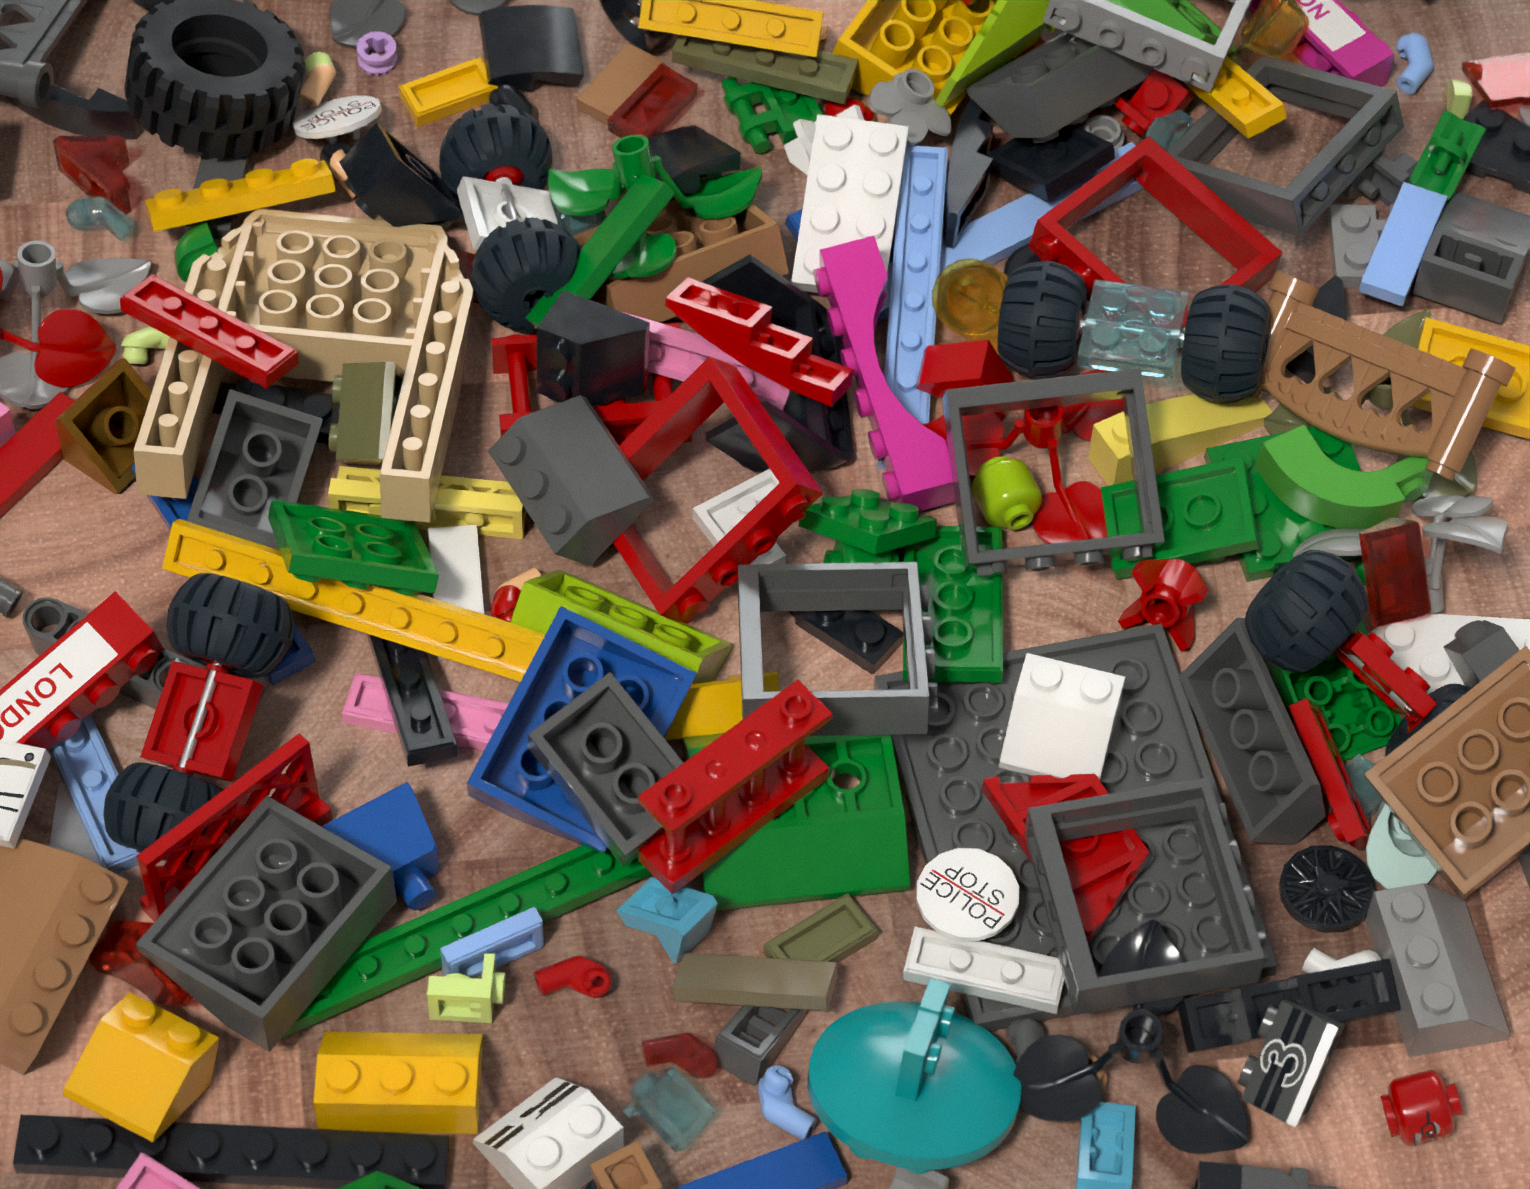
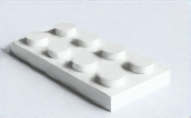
M817 114L791 281L797 288L802 291L818 293L813 270L819 268L820 249L873 235L888 274L909 126Z

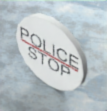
M372 96L343 97L319 104L317 108L306 110L295 119L293 126L296 135L302 138H326L332 144L337 141L336 136L349 133L357 140L360 137L359 128L375 120L382 112L379 99Z
M956 848L939 854L925 865L917 881L916 904L924 921L937 933L956 941L977 942L996 936L1012 922L1019 907V884L1012 869L998 856L981 849Z

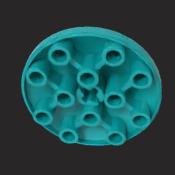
M930 978L921 1003L897 1001L861 1007L837 1019L818 1038L812 1050L808 1068L807 1085L810 1101L827 1129L841 1142L850 1147L851 1152L857 1157L873 1159L888 1165L905 1168L914 1174H924L930 1170L952 1168L975 1161L999 1146L1011 1131L1021 1100V1083L1013 1075L1016 1065L1006 1048L987 1029L981 1025H976L968 1017L955 1012L954 1007L947 1006L950 983Z

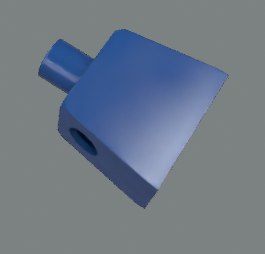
M408 782L322 826L324 829L391 866L396 896L401 895L410 910H420L434 900L436 891L428 879L436 876L440 871L438 850L413 789Z

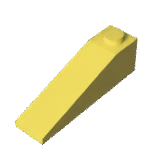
M1190 394L1146 404L1155 474L1203 453L1209 447L1221 445L1263 426L1264 418L1270 415L1272 410L1261 396H1259V399L1251 396L1238 402L1214 403L1200 398L1196 394ZM1124 411L1093 424L1088 459L1108 486L1133 480Z

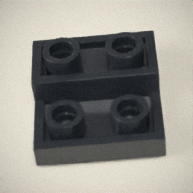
M516 5L481 11L478 18L489 85L511 84L515 85L519 90L526 91L531 90L536 80L579 86L584 76L574 8L552 5Z
M697 125L668 130L648 138L652 157H661L662 166L682 194L699 192L700 177L718 178L721 177L722 172L740 170L741 152ZM656 173L655 179L662 181L659 175Z

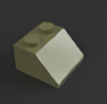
M396 362L344 363L342 375L334 376L332 400L333 404H340L339 422L331 423L329 451L336 452V460L341 464L382 466L405 371Z

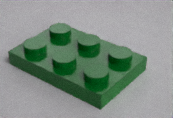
M1243 456L1156 475L1165 542L1158 550H1152L1153 557L1124 561L1123 554L1110 555L1112 571L1116 579L1131 577V572L1135 565L1143 560L1180 559L1192 564L1260 549L1247 467ZM1134 481L1101 487L1108 537L1139 534L1140 525Z

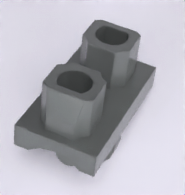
M1384 148L1342 194L1351 200L1364 193L1370 199L1377 197L1387 206L1395 203L1403 182L1409 183L1410 176L1418 161L1407 153H1400L1390 160L1383 155L1385 152Z

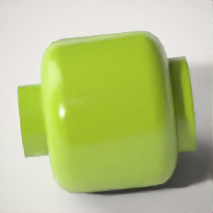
M1006 456L990 459L978 469L977 476L972 484L973 497L985 521L992 527H1002L1010 530L1023 528L1033 520L1034 514L1042 503L1041 491L1030 468L1022 460Z

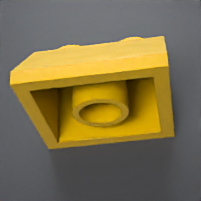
M129 992L100 1019L64 1086L63 1096L154 1142L211 1085L220 1038Z

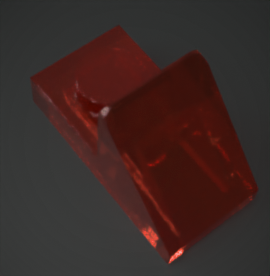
M59 136L53 140L58 170L117 221L132 211L128 193L130 184L122 173L130 163L124 137Z

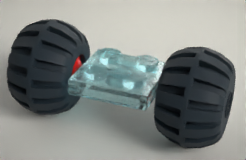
M1054 261L1030 262L1014 269L1007 279L999 315L998 353L1003 363L1019 374L1036 379L1056 377L1071 370L1078 358L1079 367L1109 371L1141 368L1142 375L1173 379L1179 347L1183 348L1181 360L1183 384L1198 397L1214 403L1238 402L1251 397L1259 388L1268 347L1270 309L1267 302L1252 290L1229 284L1213 286L1200 291L1191 302L1186 327H1184L1189 303L1188 291L1095 280L1086 315V284L1084 279L1068 266Z

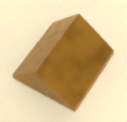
M120 358L55 419L63 459L114 494L119 493L135 478L131 468L135 464L133 450L152 394L151 390L125 358Z

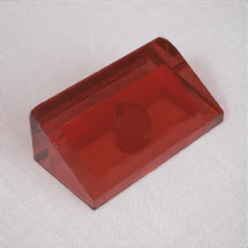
M1391 517L1360 532L1359 539L1372 626H1383L1429 614L1431 612L1418 522Z

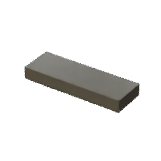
M684 953L672 986L674 1001L828 1011L838 978L836 962Z

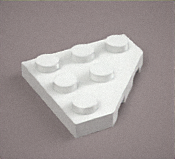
M1397 612L1370 632L1376 634L1391 647L1394 654L1390 659L1403 671L1407 667L1413 669L1430 685L1426 692L1427 694L1447 684L1464 685L1443 647L1456 639L1454 635L1458 629L1472 621L1486 620L1502 626L1519 650L1525 646L1530 650V619L1447 614L1417 615L1410 612Z

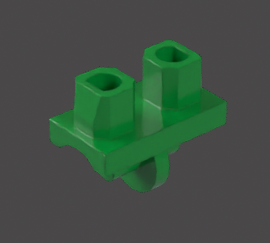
M1444 110L1410 176L1409 184L1447 196L1446 202L1450 203L1486 132V128L1467 122L1453 113Z

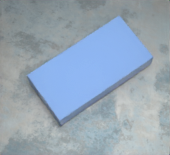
M532 907L440 948L443 975L459 973L475 978L482 975L485 953L495 954L496 968L543 948V920L536 908Z

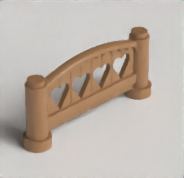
M1276 271L1268 287L1273 293L1267 303L1270 309L1267 354L1259 388L1252 397L1259 399L1261 392H1266L1267 390L1298 417L1333 437L1379 452L1426 457L1429 460L1425 467L1426 470L1452 481L1455 473L1461 472L1500 386H1508L1516 368L1498 358L1470 348L1461 367L1312 307L1319 290L1295 277ZM1313 345L1315 377L1313 381L1304 385L1298 376L1287 378L1285 375L1286 365ZM1352 360L1354 384L1352 396L1342 401L1336 392L1325 394L1323 391L1324 381ZM1391 377L1393 400L1391 412L1387 416L1380 417L1375 408L1363 410L1361 406L1363 396L1385 379ZM1430 392L1433 420L1431 428L1425 433H1419L1413 424L1402 426L1400 417L1403 411Z

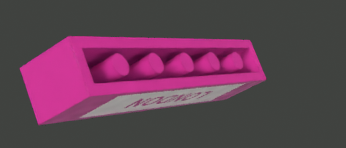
M1252 0L1248 10L1305 66L1380 87L1388 83L1394 53L1386 42L1378 39L1361 22L1357 14L1349 11L1339 0Z

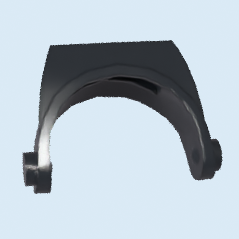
M599 0L603 11L612 25L633 46L649 52L652 49L662 48L672 39L673 33L638 28V24L632 20L635 16L640 18L642 4L638 0Z

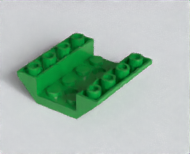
M724 733L683 737L681 741L684 762ZM891 735L808 736L805 739L804 743L829 767L828 779L701 873L703 893L714 896L717 901L716 911L840 898L847 893L850 896L910 890L905 812ZM839 774H851L860 783L855 788L842 789L837 787L832 780Z

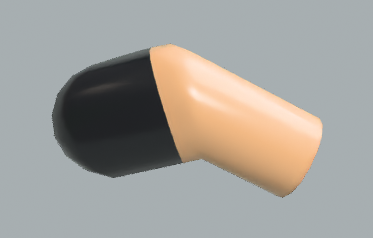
M335 141L332 144L325 145L320 153V161L325 160L333 177L337 179L352 199L356 198L357 196L344 183L348 177L340 164L341 159L351 150L350 147L342 141Z

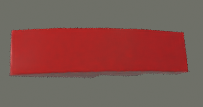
M688 277L666 297L665 306L704 339L744 366L787 389L832 407L852 386L854 369L812 355L813 338L770 323L772 307Z

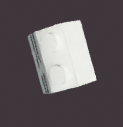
M555 1077L475 1137L473 1144L513 1189H580L593 1179L589 1164L624 1147L623 1126L588 1089Z

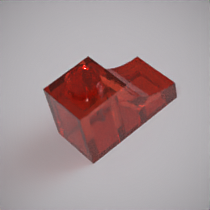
M117 920L91 952L87 959L99 973L114 976L145 994L152 1003L184 1006L185 1003L192 1000L193 997L137 950L136 943L154 923Z

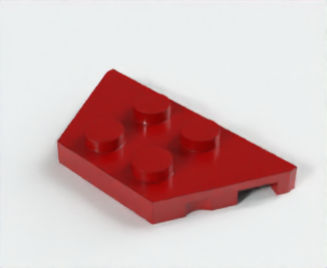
M1070 774L1065 778H1056L1052 775L1030 776V782L1000 783L999 777H988L983 780L982 785L983 793L1031 864L1032 861L1024 836L1028 808L1109 794L1096 774ZM1134 829L1059 841L1087 942L1093 939L1148 862L1150 852Z

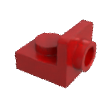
M1154 69L1130 101L1119 98L1115 106L1126 114L1122 122L1134 132L1144 136L1148 131L1163 138L1195 94L1174 77Z

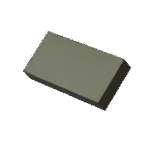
M847 893L763 944V954L767 958L836 962L837 964L875 941L878 930Z

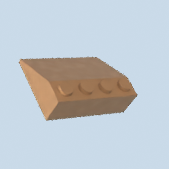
M677 200L670 201L646 230V236L661 233L671 235L677 248V254L672 264L662 272L648 277L634 278L628 276L625 278H615L609 276L590 300L615 310L659 323L665 320H678L680 318L665 306L666 297L687 277L702 282L749 254L779 275L788 274L789 271L779 224L753 203L744 211L730 217L703 219L695 215L694 208L683 209ZM599 226L572 236L582 248Z
M1527 646L1523 647L1364 774L1428 861L1462 901L1530 848V650Z
M20 837L15 849L0 846V1064L24 1075L37 1056L129 881L83 856Z

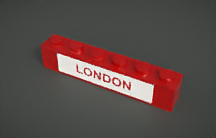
M115 591L0 689V740L39 747L48 751L58 741L62 742L69 739L77 732L81 721L95 709L103 708L110 704L117 697L120 688L132 677L141 675L153 667L158 659V655L164 651L154 630Z

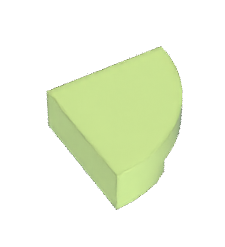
M1450 79L1446 87V110L1463 119L1468 114L1472 98L1471 86L1469 83L1462 82L1461 80Z

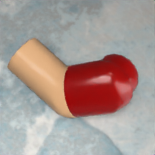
M533 567L501 584L497 588L490 606L491 616L511 622L524 582L541 576L540 572Z

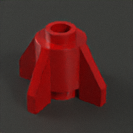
M1152 559L1138 562L1131 574L1141 588L1142 593L1136 601L1123 611L1118 623L1124 629L1143 622L1145 618L1152 625L1162 624L1163 628L1171 626L1169 634L1179 650L1189 649L1195 638L1194 604L1203 601L1209 589L1197 570L1183 560Z

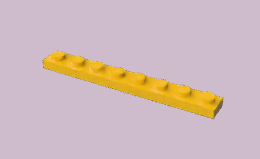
M178 519L172 522L162 565L164 570L189 578L200 573H210L240 580L278 595L288 603L291 610L521 682L546 635L536 630L421 594L415 596L402 595L394 592L390 587L371 585L367 589H357L345 585L341 580L322 578L319 582L303 581L293 576L292 573H288L280 550L185 520Z

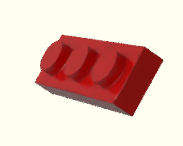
M1308 698L1288 706L1294 718L1292 724L1304 750L1307 749L1314 765L1312 768L1320 783L1322 796L1327 795L1333 812L1327 814V818L1333 833L1339 842L1346 840L1347 844L1359 851L1366 848L1372 828L1320 707Z

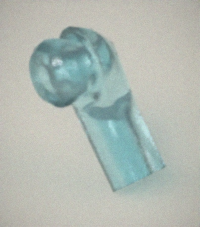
M101 196L77 199L66 209L67 221L72 228L83 230L85 228L104 226L120 241L135 226V223L107 198Z

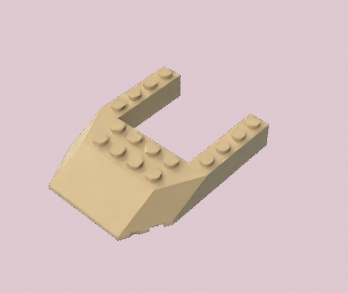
M256 209L244 219L241 227L232 229L221 239L222 246L218 249L219 253L215 251L211 256L203 254L193 262L184 291L297 350L299 364L283 377L333 382L335 375H342L344 363L396 362L405 371L380 471L381 518L430 523L460 396L474 298V289L469 279L464 278L460 270L459 259L454 250L448 247V238L442 226L427 224L392 226L385 220ZM169 337L133 450L137 494L186 499L224 371H235Z

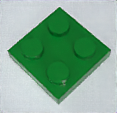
M854 489L850 495L824 497L820 503L811 505L804 512L806 516L799 520L798 526L876 555L934 538L937 519L918 513L919 508L915 505L901 502L890 503L880 499V494L876 491Z

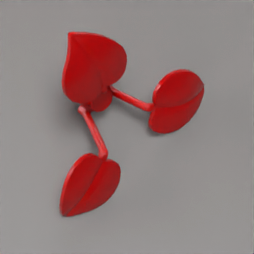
M0 268V292H1V290H2V284H3V276H2V270H1V268ZM74 308L59 309L44 318L38 328L39 343L26 340L0 327V340H6L27 350L38 352L34 362L35 373L41 380L55 387H74L90 381L107 367L116 351V344L97 320L88 313Z
M1119 366L1105 367L1080 375L1120 371L1121 368ZM1114 399L1024 409V419L1015 420L1013 430L1005 439H1003V423L994 413L962 416L970 478L977 476L978 469L985 462L995 457H1000L999 449L1005 450L1010 448L1019 435L1023 433L1025 439L1034 447L1048 449L1053 484L1056 492L1042 495V503L1031 521L1037 536L1046 544L1108 537L1101 490L1088 481H1078L1066 489L1064 488L1058 456V441L1062 433L1068 434L1071 430L1080 439L1091 441L1093 424L1123 412V400ZM944 415L932 422L923 424L926 428L943 437L948 448Z

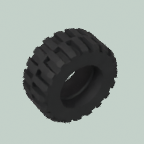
M169 0L167 5L161 2L138 21L135 31L132 33L124 86L125 97L129 101L128 106L137 120H141L140 123L143 128L151 135L157 133L160 136L161 142L172 148L178 145L183 147L186 153L197 155L198 152L208 153L210 158H223L225 154H233L235 158L247 156L251 153V150H255L258 153L270 147L273 142L279 141L288 133L289 127L293 125L305 70L304 52L297 38L295 39L294 33L286 23L279 24V19L269 10L263 12L257 9V5L248 0L243 2L235 0Z

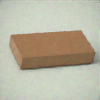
M627 42L577 98V109L615 128L664 72V61Z

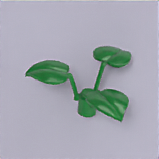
M629 135L618 139L612 145L615 160L612 163L614 169H588L571 172L549 169L548 188L552 202L560 212L569 216H587L603 211L609 205L610 200H618L626 189L629 190L642 173L655 178L657 173L661 180L675 192L674 197L683 209L694 208L695 215L699 218L718 219L736 215L747 209L756 196L763 174L760 166L755 169L722 175L718 178H707L700 180L699 192L682 194L662 166L661 157H652L649 140L642 135ZM645 231L610 276L615 278H625L628 276L638 278L662 272L675 260L677 248L671 235L665 233L646 236Z

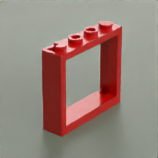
M1149 136L1040 217L1036 222L1028 246L1030 250L1041 258L1040 261H1054L1068 266L1078 273L1086 284L1087 300L1101 312L1109 323L1185 334L1189 310L1171 323L1066 229L1134 179L1239 270L1221 285L1233 284L1256 292L1272 279L1283 254L1280 249ZM1128 336L1140 350L1148 353L1161 366L1183 349V343Z
M711 356L619 445L642 481H644L725 402L779 481V484L674 585L633 523L613 542L660 616L686 624L700 612L705 613L709 606L708 604L719 593L738 581V565H750L759 555L772 549L776 544L777 538L793 522H797L805 517L804 512L824 494L737 367Z

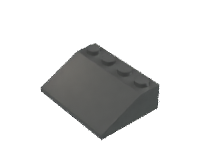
M266 796L139 939L136 947L138 951L224 1025L270 1052L397 902L392 867Z

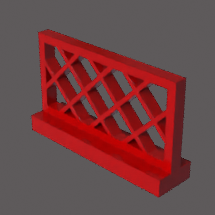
M300 733L136 856L146 892L139 901L142 910L154 922L207 864L214 849L218 848L219 850L261 801L270 794L272 789H275L270 798L322 827L333 820L331 808L319 797L310 743ZM290 764L285 774H281L284 768ZM250 794L245 804H241L244 798ZM235 819L228 833H224L231 820ZM210 824L205 834L201 835L204 828ZM191 850H195L188 863L184 864ZM169 855L163 866H156V864Z

